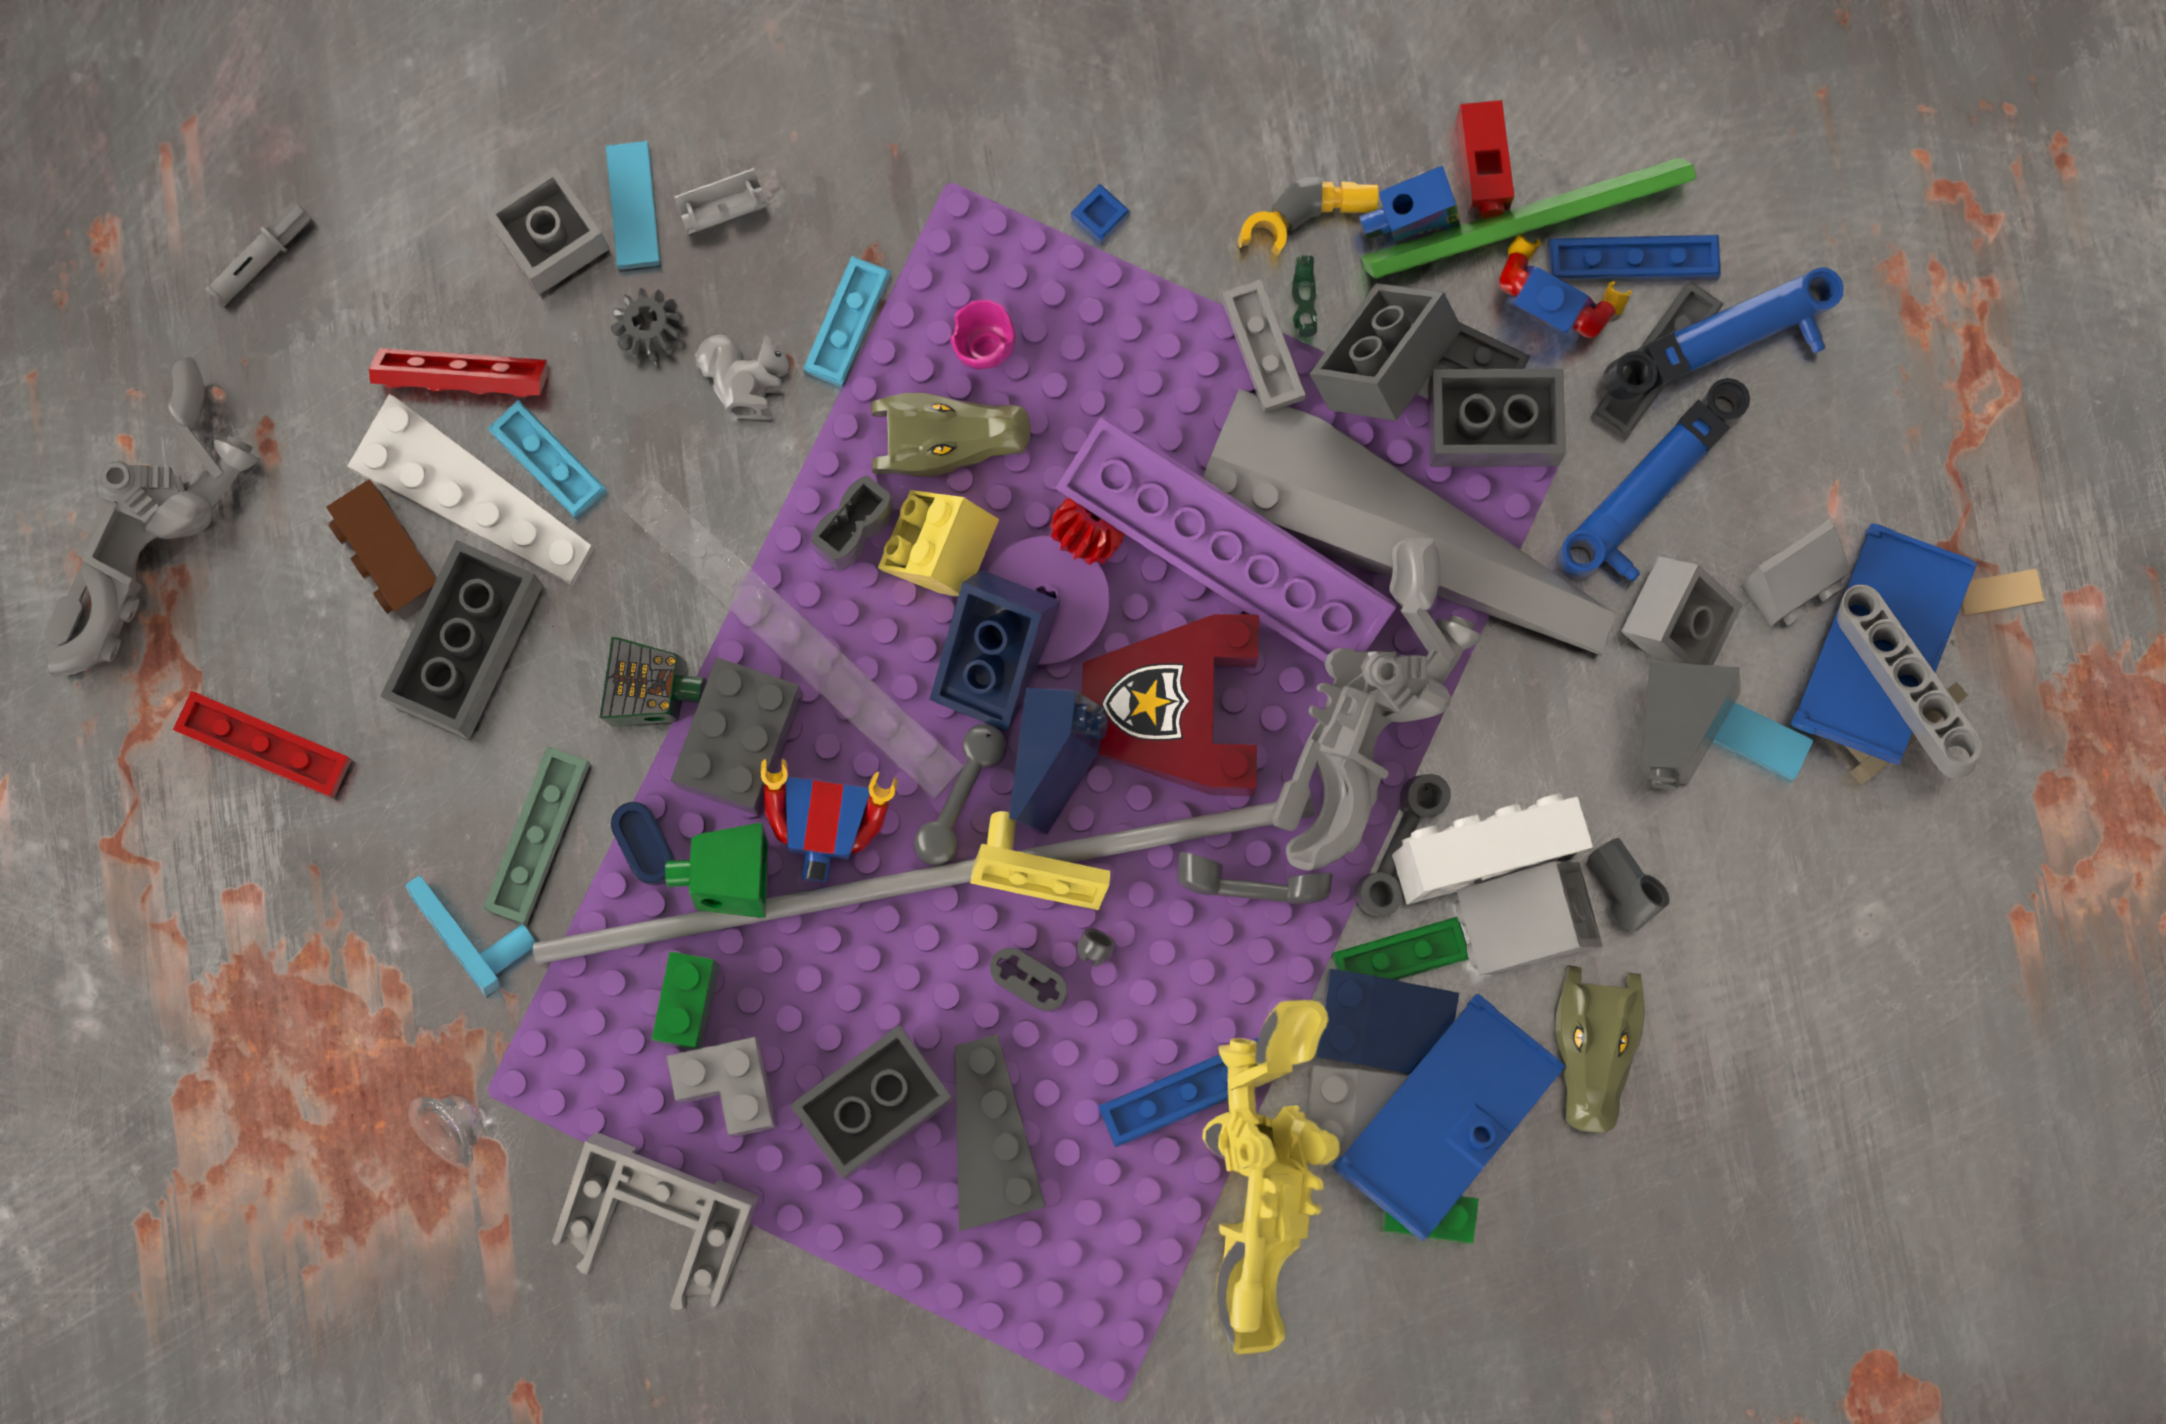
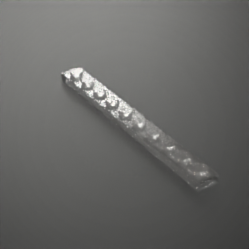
M652 477L621 506L623 512L930 797L936 800L960 775L964 766Z

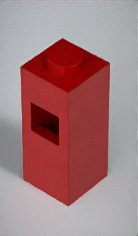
M1502 100L1460 104L1456 116L1467 213H1479V216L1483 218L1502 215L1505 211L1510 210L1515 197Z

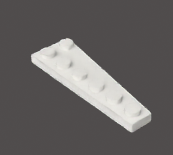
M390 394L347 466L351 471L366 479H371L372 482L572 586L575 584L594 550L592 545Z

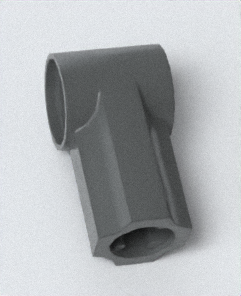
M1620 838L1610 840L1588 856V863L1614 899L1611 902V911L1615 919L1624 928L1630 931H1638L1669 905L1670 897L1665 886L1655 877L1643 873Z

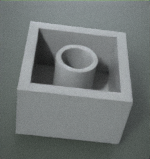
M556 166L484 212L492 227L539 295L610 249L601 230Z

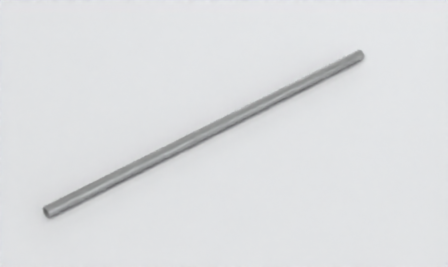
M1309 795L1301 819L1315 817L1311 795ZM1277 801L1019 850V852L1073 863L1273 825L1271 816ZM976 859L767 898L766 918L698 911L533 943V954L536 964H542L968 883L971 881L972 868Z

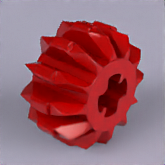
M1069 497L1063 501L1061 506L1057 507L1050 523V527L1053 530L1051 538L1061 543L1060 550L1071 553L1073 560L1077 558L1083 559L1088 565L1094 562L1104 564L1118 550L1125 533Z

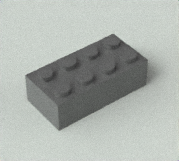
M456 540L380 697L395 708L469 740L543 587L541 581L534 573Z

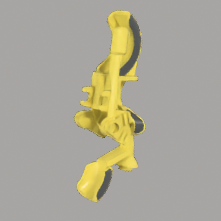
M1292 1000L1280 1002L1265 1019L1258 1043L1249 1039L1233 1038L1230 1039V1044L1218 1047L1219 1055L1228 1067L1229 1112L1216 1116L1207 1123L1203 1129V1141L1213 1153L1226 1161L1227 1171H1236L1249 1177L1244 1222L1220 1224L1219 1233L1226 1236L1224 1259L1220 1266L1216 1283L1217 1305L1223 1332L1231 1348L1237 1354L1270 1351L1278 1347L1284 1340L1285 1326L1277 1303L1276 1287L1278 1275L1285 1260L1300 1248V1239L1308 1237L1310 1215H1318L1321 1212V1207L1312 1202L1311 1191L1313 1188L1315 1190H1323L1324 1184L1320 1178L1308 1170L1307 1163L1311 1165L1329 1164L1338 1157L1340 1151L1337 1137L1326 1130H1320L1314 1122L1305 1119L1306 1115L1303 1112H1299L1300 1108L1298 1106H1284L1274 1119L1256 1113L1255 1088L1292 1072V1065L1307 1062L1315 1056L1319 1038L1328 1022L1327 1011L1317 1001Z

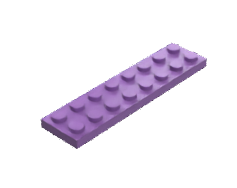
M1105 414L1101 415L1055 488L1250 615H1259L1261 622L1325 662L1329 653L1339 647L1353 649L1354 651H1367L1396 608V602Z

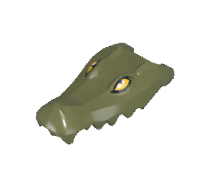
M902 393L871 402V415L874 417H887L888 455L872 459V471L874 474H901L916 477H936L941 474H950L959 467H972L974 464L986 462L991 456L1021 455L1025 453L1031 438L1030 419L1027 411L1021 406H992L927 393Z
M1567 965L1555 1022L1557 1047L1561 1052V1062L1566 1066L1562 1070L1564 1084L1567 1086L1566 1122L1580 1131L1605 1133L1616 1126L1621 1093L1625 1087L1630 1067L1643 1033L1645 1005L1641 974L1628 973L1625 988L1581 983V967Z

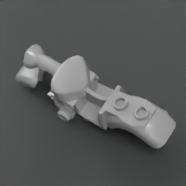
M192 357L183 358L174 363L172 367L173 391L168 409L179 423L176 431L206 469L190 488L185 491L182 477L174 475L170 466L128 465L123 461L115 460L103 467L100 474L102 486L111 494H115L118 500L111 502L88 495L84 498V502L94 506V510L97 511L96 517L91 521H84L79 517H76L74 520L75 526L88 534V537L75 553L76 556L82 558L81 561L83 563L67 596L59 599L44 631L47 640L63 645L53 649L47 658L49 674L53 677L80 673L99 662H111L114 659L121 644V638L118 635L124 621L129 623L132 620L139 605V599L135 596L142 587L136 581V562L140 551L157 537L173 539L192 536L204 531L212 520V506L227 491L240 471L250 468L260 460L250 454L252 446L228 436L226 443L214 440L216 454L212 458L192 431L196 428L201 418L205 401V387L198 364ZM86 588H88L92 603L90 618L83 631L69 642L84 610L81 601Z
M1410 537L1394 545L1392 549L1393 574L1389 589L1394 599L1403 606L1401 612L1429 652L1428 655L1397 657L1393 651H1354L1353 649L1339 647L1326 657L1325 668L1334 679L1333 685L1320 683L1317 686V690L1324 692L1328 698L1323 709H1319L1316 706L1309 707V714L1317 719L1318 722L1303 748L1292 779L1284 782L1271 816L1274 826L1292 831L1298 827L1311 793L1308 784L1316 766L1323 782V805L1313 825L1303 834L1291 839L1286 846L1287 859L1296 868L1309 871L1320 869L1335 863L1347 853L1353 854V851L1361 842L1371 807L1377 800L1381 778L1386 779L1389 773L1388 770L1373 760L1374 747L1378 735L1391 722L1415 721L1430 718L1444 712L1450 706V694L1442 684L1454 669L1463 651L1475 645L1482 638L1481 634L1473 630L1475 624L1469 620L1450 615L1448 621L1437 619L1435 624L1427 612L1432 607L1436 598L1440 581V559L1435 541L1432 538Z

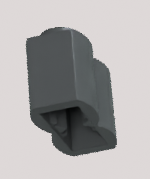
M867 475L856 480L844 493L839 509L827 514L815 528L811 542L816 554L839 572L854 564L861 556L866 540L878 534L889 522L894 510L891 494Z

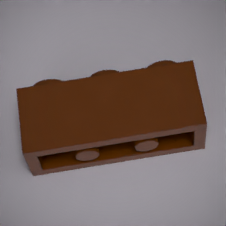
M368 479L326 506L333 517V520L327 523L342 545L348 541L356 552L350 559L364 579L371 576L379 589L373 592L383 610L387 614L394 611L402 620H405L422 609L437 580V576L380 489L371 479Z

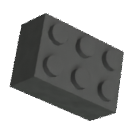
M1376 283L1311 371L1310 376L1329 410L1397 421L1459 335L1462 327L1444 292Z
M1433 369L1428 382L1430 467L1560 465L1566 454L1564 369Z
M716 657L670 780L679 789L759 816L764 804L765 784L761 778V763L766 759L767 771L775 774L804 695L800 686Z
M898 1025L790 1104V1107L841 1178L848 1180L955 1100L902 1027Z

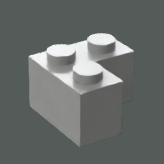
M756 1037L667 1056L675 1100L680 1103H686L720 1095L728 1135L738 1137L778 1128L761 1042Z

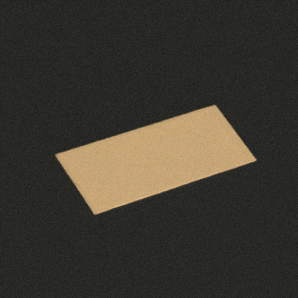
M2036 568L1971 580L1962 602L1965 616L2045 602L2038 570Z

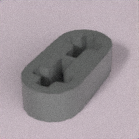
M1004 948L992 957L990 962L992 978L1006 991L1043 1012H1053L1065 1003L1067 986L1064 979L1058 973L1015 948ZM1012 957L1019 960L1017 967L1028 975L1025 981H1022L1018 977L1011 975L1007 980L1002 979L1003 971L998 966L1001 960L1009 962ZM1032 979L1044 985L1049 983L1050 980L1057 983L1055 991L1059 994L1057 1000L1048 998L1045 1003L1038 1000L1040 992L1029 985Z

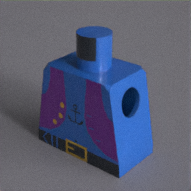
M1443 166L1379 192L1383 208L1359 216L1367 240L1391 232L1396 245L1461 225L1457 205Z

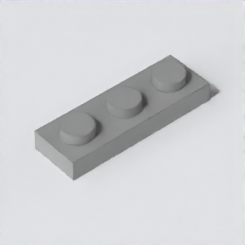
M1262 279L1221 292V301L1264 412L1303 401L1306 394Z

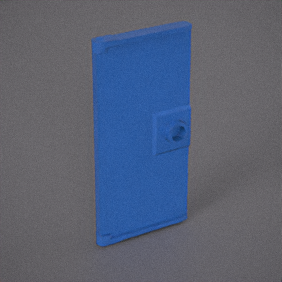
M1872 523L1867 531V538L1845 591L1855 585H1868L1874 588L1883 598L1933 671L1936 672L1978 563L1959 554L1895 532L1893 529ZM1861 605L1849 607L1854 615L1867 616L1870 614ZM1836 613L1799 708L1794 713L1791 725L1810 734H1816L1889 763L1899 765L1912 730L1840 629ZM1886 640L1873 642L1875 647L1883 652L1894 650L1893 645ZM1902 675L1898 677L1904 686H1919L1918 680L1913 676Z
M1475 994L1464 1011L1344 1155L1340 1156L1332 1166L1340 1176L1357 1187L1422 1241L1427 1239L1566 1067L1557 1057L1510 1021L1479 994Z

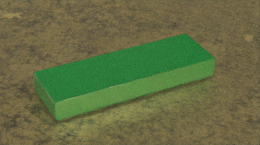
M1458 916L1332 953L1337 970L1392 980L1404 979L1469 960L1467 942Z

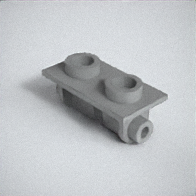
M754 168L674 196L688 234L699 232L702 229L767 207Z

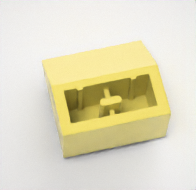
M910 490L907 499L901 506L900 516L892 535L885 544L884 554L878 568L937 593L959 596L962 582L978 572L999 519L964 497Z

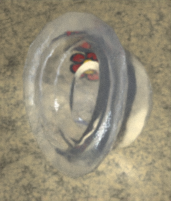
M448 1094L438 1099L421 1096L412 1100L407 1114L410 1125L417 1136L429 1149L450 1165L458 1169L470 1168L473 1161L472 1148L479 1142L484 1130L483 1119L477 1108L463 1096Z

